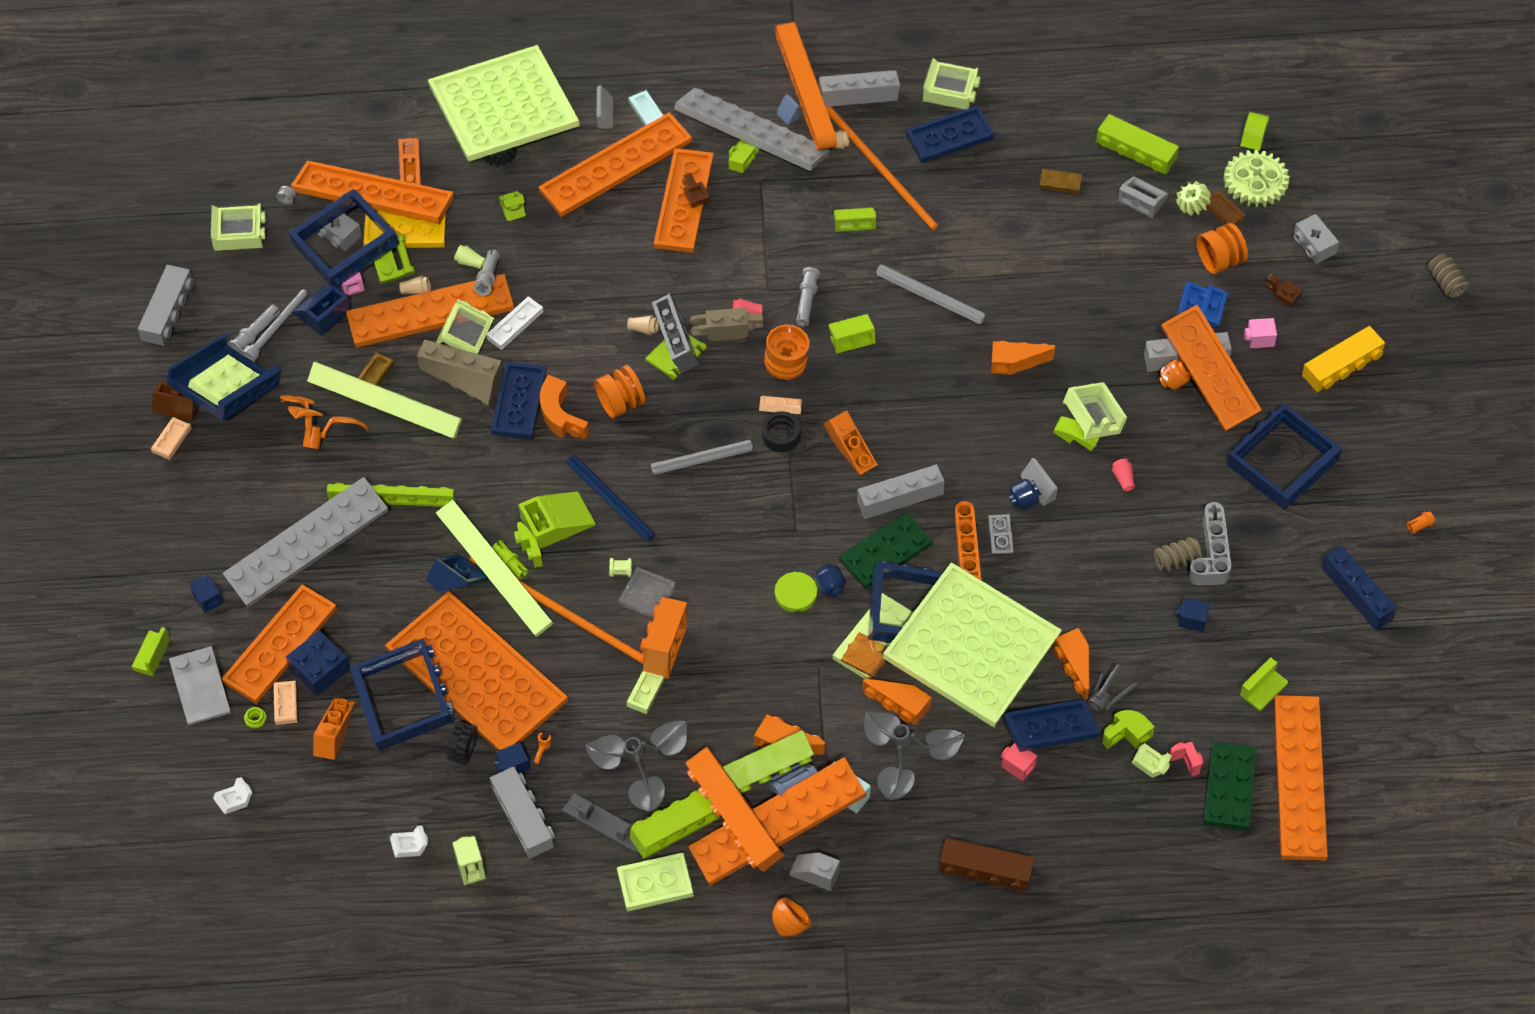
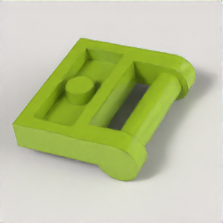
M397 235L399 241L397 249L403 269H397L392 250L374 261L381 284L415 273L414 266H411L404 244V235Z

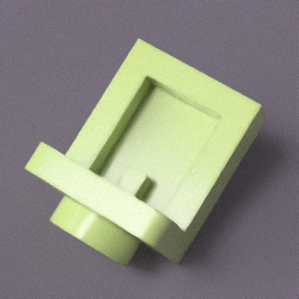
M1144 743L1140 745L1132 764L1153 778L1166 773L1170 767L1171 755L1167 753L1162 756Z

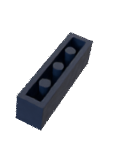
M1343 546L1325 556L1322 570L1375 631L1393 621L1397 609L1396 606Z

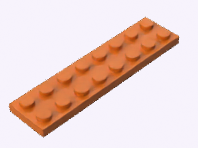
M669 112L539 186V192L555 211L563 217L674 153L675 148L681 149L690 144L692 137Z
M312 161L305 163L291 185V188L296 193L336 201L343 194L348 193L354 188L374 210L438 224L454 199V192Z
M505 274L495 276L491 293L486 296L478 295L474 291L476 281L425 292L424 294H416L348 310L346 313L355 348L442 328L457 300L465 301L472 307L487 312L489 316L513 311L514 305ZM456 314L452 325L471 320Z
M1275 695L1274 715L1281 859L1326 861L1327 840L1319 697Z
M844 757L789 788L781 796L777 795L754 808L753 811L779 847L867 795ZM724 826L688 846L710 886L749 864L746 859L749 856L745 849L743 851L740 850L734 841L737 837L733 832L730 834Z

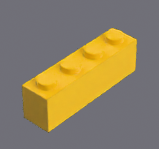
M1368 326L1305 363L1302 376L1317 393L1323 389H1328L1339 379L1343 380L1356 369L1360 370L1368 362L1379 359L1383 354L1385 342Z

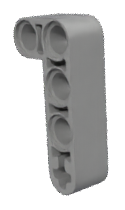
M1211 502L1206 505L1203 516L1207 558L1194 559L1190 565L1188 578L1194 585L1225 584L1230 576L1231 559L1224 508L1217 502Z

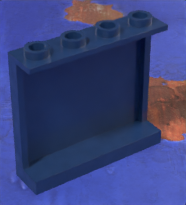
M226 333L219 338H215L212 342L201 347L191 355L186 356L178 363L171 365L168 369L167 379L168 385L222 421L279 386L281 369L276 366L267 371L228 346V335ZM227 355H230L259 374L258 377L218 401V406L188 387L191 379Z

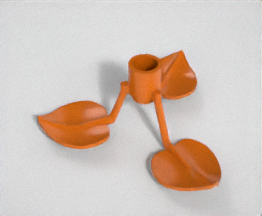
M280 396L281 402L301 403L305 407L304 409L288 406L289 412L295 419L305 416L304 447L319 449L321 438H325L326 432L333 423H353L362 426L367 431L369 429L367 425L354 418L332 417L329 419L324 430L320 432V427L312 426V416H322L323 414L309 409V404H315V401L301 396Z

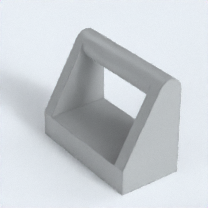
M1133 176L1120 187L1118 201L1153 218L1166 201L1169 193ZM1135 185L1157 196V198L1153 199L1132 187Z

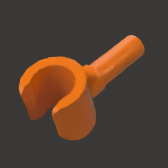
M543 732L539 733V748L533 763L539 764L544 750L550 748L551 735H549L547 740H542Z

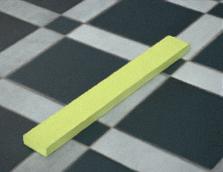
M318 362L313 363L307 380L310 383L451 438H456L462 418Z
M453 500L436 512L438 517L536 637L553 625L549 617Z

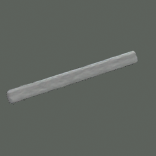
M883 264L877 269L876 274L965 318L978 324H982L985 319V313Z

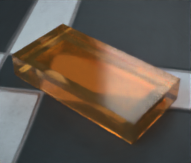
M1220 190L1211 195V204L1206 205V207L1224 225L1228 223L1237 225L1245 220V214Z

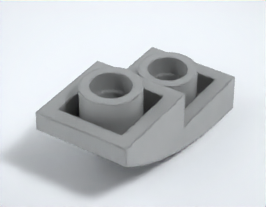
M1010 514L988 515L992 555L1013 554Z

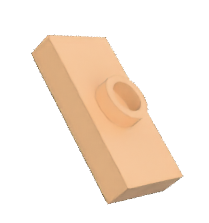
M761 396L759 411H784L791 414H801L802 400Z
M172 417L152 446V453L170 460L192 429L191 424Z
M296 681L274 683L276 725L298 723Z

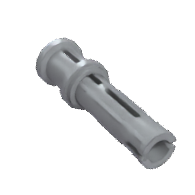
M491 250L487 252L483 269L477 274L474 291L478 295L486 296L491 293L492 284L495 281L494 271L500 257L499 252L493 250L492 254Z
M806 267L802 271L803 282L800 284L801 298L796 324L802 327L809 325L813 296L818 290L816 284L817 279L820 277V271L813 267Z
M270 305L248 328L241 329L240 334L234 340L228 342V346L241 354L243 349L249 344H253L256 336L281 314L280 311H277L278 308L275 305Z

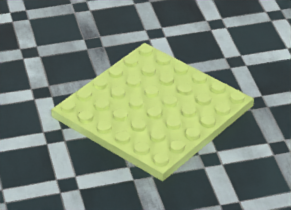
M538 45L428 79L429 86L468 162L579 126V120Z
M951 562L883 653L882 658L987 724L995 727L1062 630Z

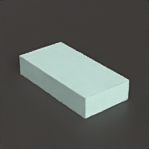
M646 90L629 97V103L645 126L663 116Z

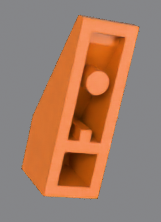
M419 138L398 139L400 181L421 185V142Z

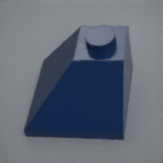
M460 554L435 559L426 578V581L432 585V588L439 592L489 580L481 569Z

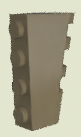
M425 339L417 354L421 371L440 381L444 380L454 389L466 392L467 396L473 399L477 398L482 401V404L489 407L503 376L501 360Z

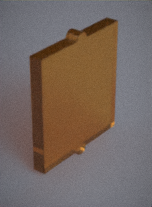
M859 632L853 642L848 644V649L841 658V661L874 678L880 668L885 666L886 660L882 656L888 647L878 641L868 640V636Z

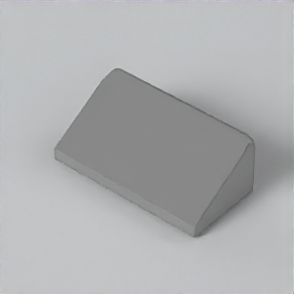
M600 85L597 87V124L599 129L613 128V97Z
M1035 458L1031 459L1023 470L1021 478L1029 479L1030 481L1034 480L1042 494L1039 496V502L1044 506L1056 500L1057 486Z

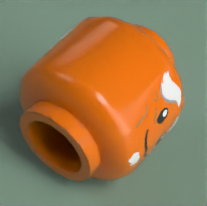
M1172 360L1161 368L1160 382L1165 388L1169 387L1172 390H1177L1190 381V374L1180 360Z

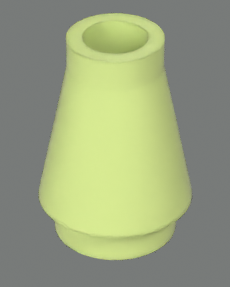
M460 245L454 257L458 264L478 269L483 268L486 259L467 245L465 247Z

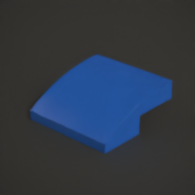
M1187 281L1177 315L1198 305L1210 326L1218 327L1228 292L1211 285L1206 289Z

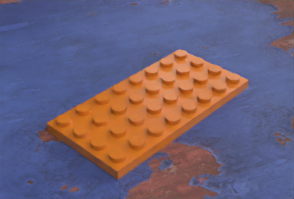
M449 591L385 645L388 652L424 639L427 646L431 645L435 653V657L432 658L433 662L439 665L442 673L439 676L440 683L444 682L448 694L445 695L447 702L451 701L455 713L467 724L476 726L478 734L497 751L519 742L521 743L568 701V697ZM423 655L401 663L436 694Z

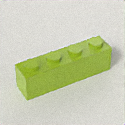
M1108 114L1097 130L1096 143L1165 175L1177 159L1179 146Z
M804 730L734 761L723 768L738 790L744 793L752 789L750 785L757 781L761 785L772 780L770 775L777 772L783 775L791 771V766L796 763L802 766L811 762V757L815 753Z
M696 790L682 801L677 800L665 810H658L644 821L639 820L634 823L630 829L629 839L645 859L718 820L719 817L710 807L713 804L710 798L706 800L701 792Z

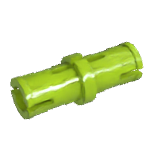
M502 540L498 541L500 545L495 543L492 549L519 580L523 579L521 575L525 577L529 570L519 561L518 555L515 552L512 553Z

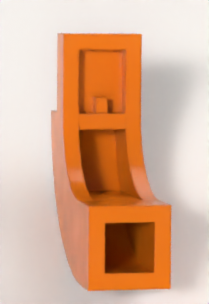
M548 375L540 391L541 412L545 424L554 434L563 439L568 432L573 437H580L586 440L589 435L588 422L567 414L561 408V404L568 394L567 382Z

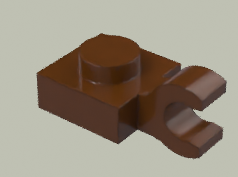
M691 173L683 175L685 179V188L683 190L691 208L709 202L710 196L702 181L696 183Z
M1270 274L1267 278L1268 282L1265 284L1267 289L1275 292L1274 298L1289 307L1293 306L1303 289L1286 279L1281 283L1280 279L1274 274Z

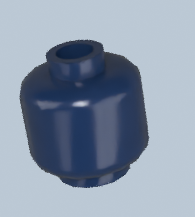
M1023 479L1010 488L1012 495L1009 498L1014 507L1019 505L1022 510H1026L1040 501L1039 496L1042 494L1034 480Z
M827 564L816 571L817 575L814 579L822 595L835 597L843 592L842 588L846 585V580L838 566Z

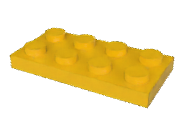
M376 211L396 232V235H404L406 248L445 247L446 213L438 224ZM367 215L365 217L364 246L383 234Z

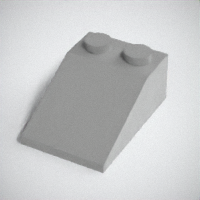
M212 646L169 658L188 726L231 713Z

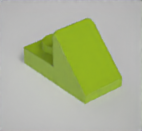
M516 191L498 196L507 221L526 215L523 206L525 201L521 193Z

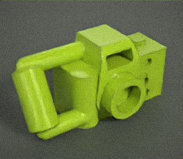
M740 140L736 146L729 150V169L744 173L749 168L751 162L755 160L759 148Z

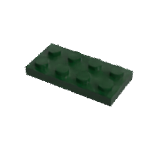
M905 512L841 554L839 561L866 590L872 586L873 570L878 561H889L892 564L903 565L932 546L933 540Z
M1212 741L1204 825L1248 831L1257 747Z

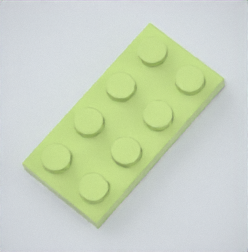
M882 593L880 624L903 627L914 612ZM870 609L833 654V660L864 679H871L885 661L882 658L883 653L891 644L868 640Z

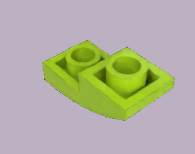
M1063 416L1060 417L1053 430V433L1069 444L1075 440L1090 451L1094 449L1100 438L1085 440L1084 431L1077 420Z
M518 522V531L514 532L516 544L521 543L522 551H527L528 560H533L534 568L543 566L540 549L534 536L522 522Z

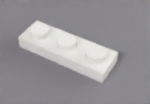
M527 297L486 334L487 340L502 350L543 313V307L530 297Z

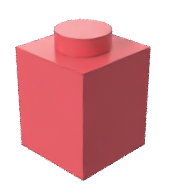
M1015 743L1011 747H1006L1001 755V767L1021 781H1024L1036 767L1037 755L1031 751L1019 752Z

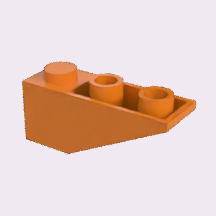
M993 341L991 373L1012 375L1054 360L1055 345Z
M847 410L823 424L833 443L859 475L877 466L875 459Z
M1079 628L1058 636L1053 652L1055 657L1061 659L1064 664L1063 669L1068 677L1071 676L1074 681L1073 685L1078 694L1081 693L1084 700H1086L1089 694V645Z
M872 679L863 680V692L868 698L877 700L886 710L894 711L907 723L910 722L916 726L931 708L932 697L914 685Z
M343 698L333 699L314 733L313 756L335 760L343 744L355 706L354 701Z
M766 715L754 734V744L763 749L802 731V729L798 726L784 723L779 717ZM805 732L815 755H824L825 741L817 735H810Z

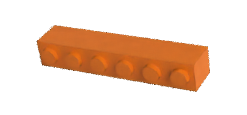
M707 747L686 762L690 769L687 771L688 775L694 783L696 781L699 782L701 785L699 791L706 800L710 798L713 802L710 807L718 817L722 815L725 820L722 823L730 834L732 832L737 837L734 840L741 851L746 850L749 855L746 859L753 868L758 867L764 872L785 856L718 759Z

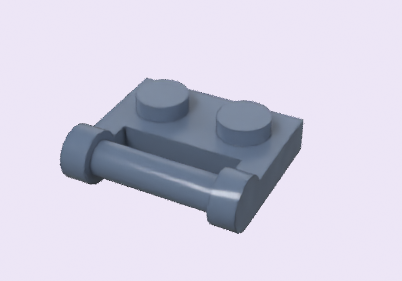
M797 763L791 767V771L783 775L777 774L771 777L772 780L765 782L767 790L781 796L786 790L816 774L817 771L811 764L807 763L800 766Z

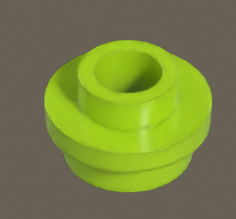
M258 707L248 709L244 716L246 725L253 729L262 727L267 719L264 710ZM254 717H259L258 720L252 721Z

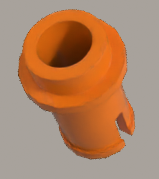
M1424 511L1421 516L1406 522V526L1409 532L1411 531V534H1415L1427 526L1432 527L1433 523H1435V518L1430 511Z

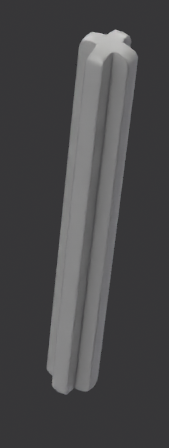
M746 440L651 464L652 473L656 475L753 450L751 440Z

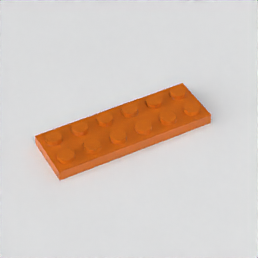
M674 149L655 235L654 248L694 253L704 203L691 208L683 190L685 188L683 175L691 173L695 182L699 183L702 181L707 190L714 153Z
M1198 305L1161 324V328L1225 432L1262 411Z
M302 584L222 677V683L257 704L288 668L285 656L322 628L337 610L336 604Z

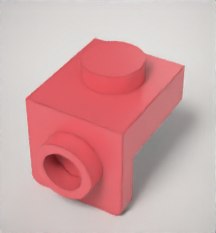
M1181 742L1174 745L1170 751V760L1174 761L1183 758L1191 777L1199 775L1203 759L1201 754L1196 752L1193 743Z

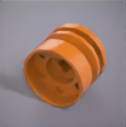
M1233 223L1225 224L1218 227L1216 231L1211 230L1197 237L1198 254L1203 265L1211 274L1215 275L1228 269L1229 266L1234 267L1247 261L1248 249L1245 239L1239 228Z
M787 324L777 326L770 331L766 341L764 365L772 376L789 380L797 378L804 372L809 351L807 334L801 328Z
M628 365L621 367V371L615 370L613 372L614 379L609 374H606L594 380L597 396L604 410L612 419L625 414L626 405L633 410L637 407L636 405L640 407L646 403L642 385Z

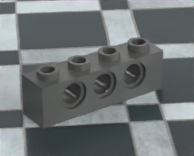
M668 294L652 302L671 359L682 374L700 365L680 309L672 296Z

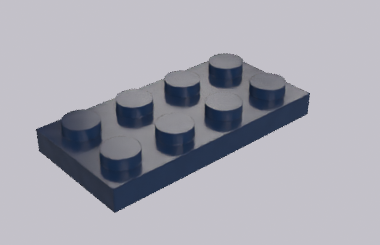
M978 105L906 129V136L921 163L994 139V133Z
M514 362L505 363L491 427V435L533 439L540 406V391L547 373L546 366Z
M1084 699L1007 712L1003 716V720L1019 752L1096 739L1101 734Z

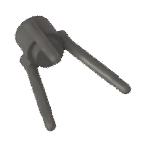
M1116 665L1101 689L1099 687L1104 674L1101 673L1092 693L1087 698L1088 705L1095 711L1102 712L1103 709L1108 711L1113 704L1138 685L1137 682H1134L1109 701L1110 695L1106 690L1120 669V665Z

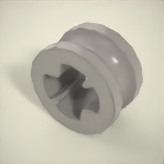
M281 186L276 197L281 203L291 205L297 194L294 189L288 186Z

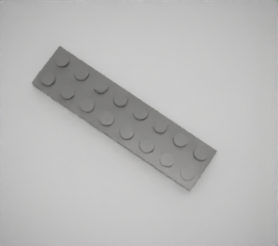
M693 88L675 103L674 110L806 170L811 171L829 155V148L817 151L814 142L805 136L791 132L785 127H780L770 120L760 118L752 112L738 108L734 104H729L719 97L705 93L701 89Z
M363 477L223 572V575L248 608L389 510Z

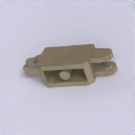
M746 308L707 310L706 314L691 316L690 323L698 326H694L690 330L692 335L707 336V339L710 341L745 339L748 337V331L763 328V315L748 313Z

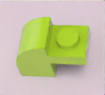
M1249 112L1240 146L1260 151L1265 132L1268 128L1269 116Z
M1132 710L1120 711L1114 714L1113 724L1104 730L1102 744L1109 749L1125 737L1137 749L1153 737L1155 726L1139 712Z

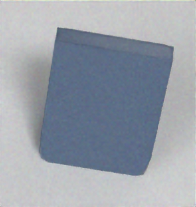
M786 94L777 110V115L789 125L799 119V105Z

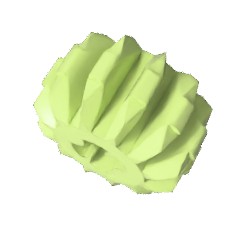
M1195 181L1192 185L1188 182V186H1181L1182 191L1177 192L1178 199L1176 201L1184 214L1188 213L1192 216L1196 212L1199 215L1201 210L1206 211V205L1211 204V194L1203 183L1199 184V182Z

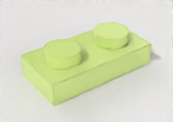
M643 671L627 701V707L647 714L664 682V676Z

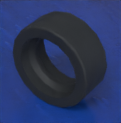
M779 411L768 415L764 419L761 431L763 443L767 448L782 453L794 449L800 443L801 425L795 415ZM784 424L792 427L794 433L791 437L780 440L770 436L769 430L775 425Z

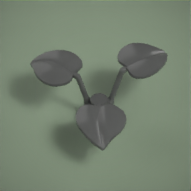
M866 711L864 717L865 734L873 745L885 746L891 739L894 740L898 748L899 767L891 766L883 769L877 779L879 790L888 800H897L906 796L914 786V773L909 769H903L902 749L909 747L912 740L924 749H929V754L933 759L946 761L958 753L965 739V735L959 731L936 729L926 735V745L915 736V733L910 734L908 726L900 724L899 719L893 714Z
M674 721L658 727L650 738L654 746L646 744L645 741L641 742L636 737H630L624 743L619 736L607 735L586 743V749L591 760L604 770H612L619 767L621 757L624 758L626 755L631 760L636 761L643 780L635 781L630 786L628 796L635 807L646 812H653L663 802L665 786L663 781L657 776L646 778L640 759L645 754L644 747L653 751L661 750V753L665 756L679 754L687 743L686 721Z

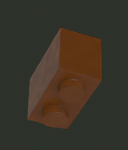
M159 381L153 391L152 412L193 421L199 410V405L168 385L167 382Z

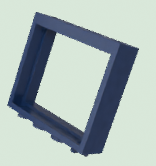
M354 188L288 233L292 245L330 286L334 285L336 288L399 245L396 232ZM357 205L383 234L330 270L304 240Z
M1283 404L1276 411L1273 410L1266 421L1262 420L1256 426L1255 431L1251 434H1246L1238 446L1232 447V451L1228 453L1227 465L1285 510L1340 459L1342 448L1286 404ZM1282 422L1324 454L1284 492L1243 460L1250 451Z
M878 561L873 570L868 640L892 643L903 628L880 624L883 577L935 585L944 572L934 571L930 568H915L911 565H897L889 561Z
M424 639L350 667L374 743L380 751L454 722L451 715L455 713L451 701L447 702L445 697L448 694L445 683H440L439 676L442 675L439 665L437 663L434 664L432 659L435 657L434 650L431 645L427 646ZM423 655L442 713L384 735L365 677Z

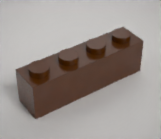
M946 838L940 859L939 872H943L947 876H962L970 881H984L992 886L1002 885L1010 887L1014 891H1028L1034 857Z

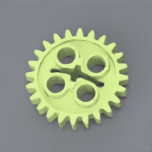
M1247 150L1246 155L1240 152L1239 158L1233 156V160L1228 162V166L1225 167L1223 181H1225V187L1228 188V194L1234 193L1233 199L1239 197L1240 203L1247 201V206H1250L1253 202L1255 207H1258L1259 203L1266 207L1267 201L1270 204H1274V199L1279 201L1281 195H1285L1289 184L1288 169H1284L1285 163L1279 164L1280 158L1272 159L1273 154L1266 156L1265 151L1262 154H1258L1257 150H1255L1254 154H1251Z

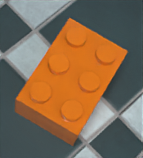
M662 597L659 605L656 604L654 607L653 622L649 621L647 638L642 639L640 651H643L640 663L643 664V671L669 679L687 630V602Z

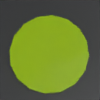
M801 572L785 574L779 578L775 585L774 594L776 602L782 609L789 612L806 611L813 606L817 599L815 581L809 575Z

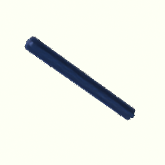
M572 455L567 459V464L646 542L651 541L655 537L654 531L576 455Z

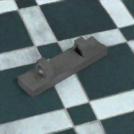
M575 793L572 795L562 809L563 815L632 854L639 855V851L629 839L632 825ZM589 811H592V813H591V815L589 816V818H587L588 812H589Z

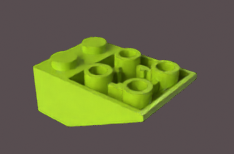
M579 492L537 496L518 504L520 517L524 525L534 536L539 549L596 525Z

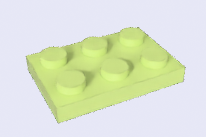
M227 355L191 379L188 387L218 406V401L258 377L259 374L230 355Z
M683 853L617 867L627 911L693 897V890Z

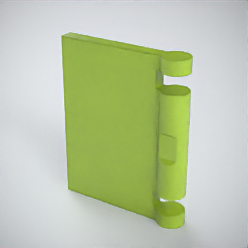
M689 335L698 357L701 352L697 347L704 351L707 346ZM665 340L645 358V361L668 375L672 380L677 378L676 373L673 372L674 370L681 374L671 359Z

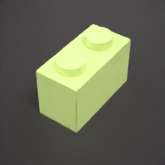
M475 836L462 837L453 842L457 864L464 885L486 879Z

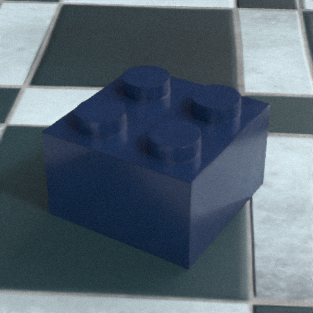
M320 630L285 656L289 670L316 696L350 670L347 657Z

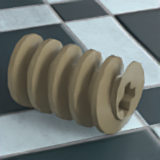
M1441 254L1428 264V269L1432 272L1433 277L1436 278L1445 295L1455 298L1467 291L1470 283L1465 282L1466 277L1461 276L1462 272L1457 269V264L1453 263V258H1447L1446 254Z
M1191 537L1186 538L1185 541L1179 540L1178 543L1173 542L1170 546L1164 545L1162 549H1154V559L1160 572H1162V568H1165L1169 573L1171 572L1170 565L1175 570H1178V563L1186 567V560L1191 564L1195 557L1196 559L1202 558L1196 538Z

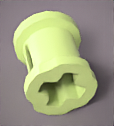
M610 558V577H614V575L632 577V558H628V560H614V558Z

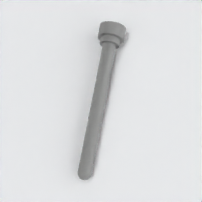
M301 290L254 344L246 346L241 354L255 362L259 358L260 349L307 297V290Z

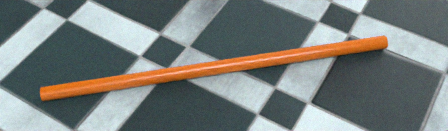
M826 107L829 117L842 131L848 132L849 139L931 230H936L938 224L834 109Z
M470 557L469 560L477 565L472 557ZM518 580L536 601L636 661H641L642 653Z

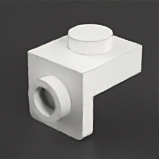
M240 777L236 779L233 787L216 792L213 799L224 814H228L247 807L252 791L250 786Z
M417 826L414 832L393 833L390 837L395 857L420 856L428 844V837L424 833L422 826Z

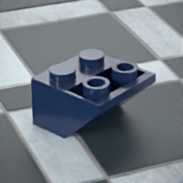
M332 285L320 287L293 311V314L322 336L347 314L346 311L351 309L348 296Z

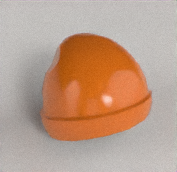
M782 898L776 902L772 912V920L777 932L781 936H797L811 926L809 915L799 904L788 898Z

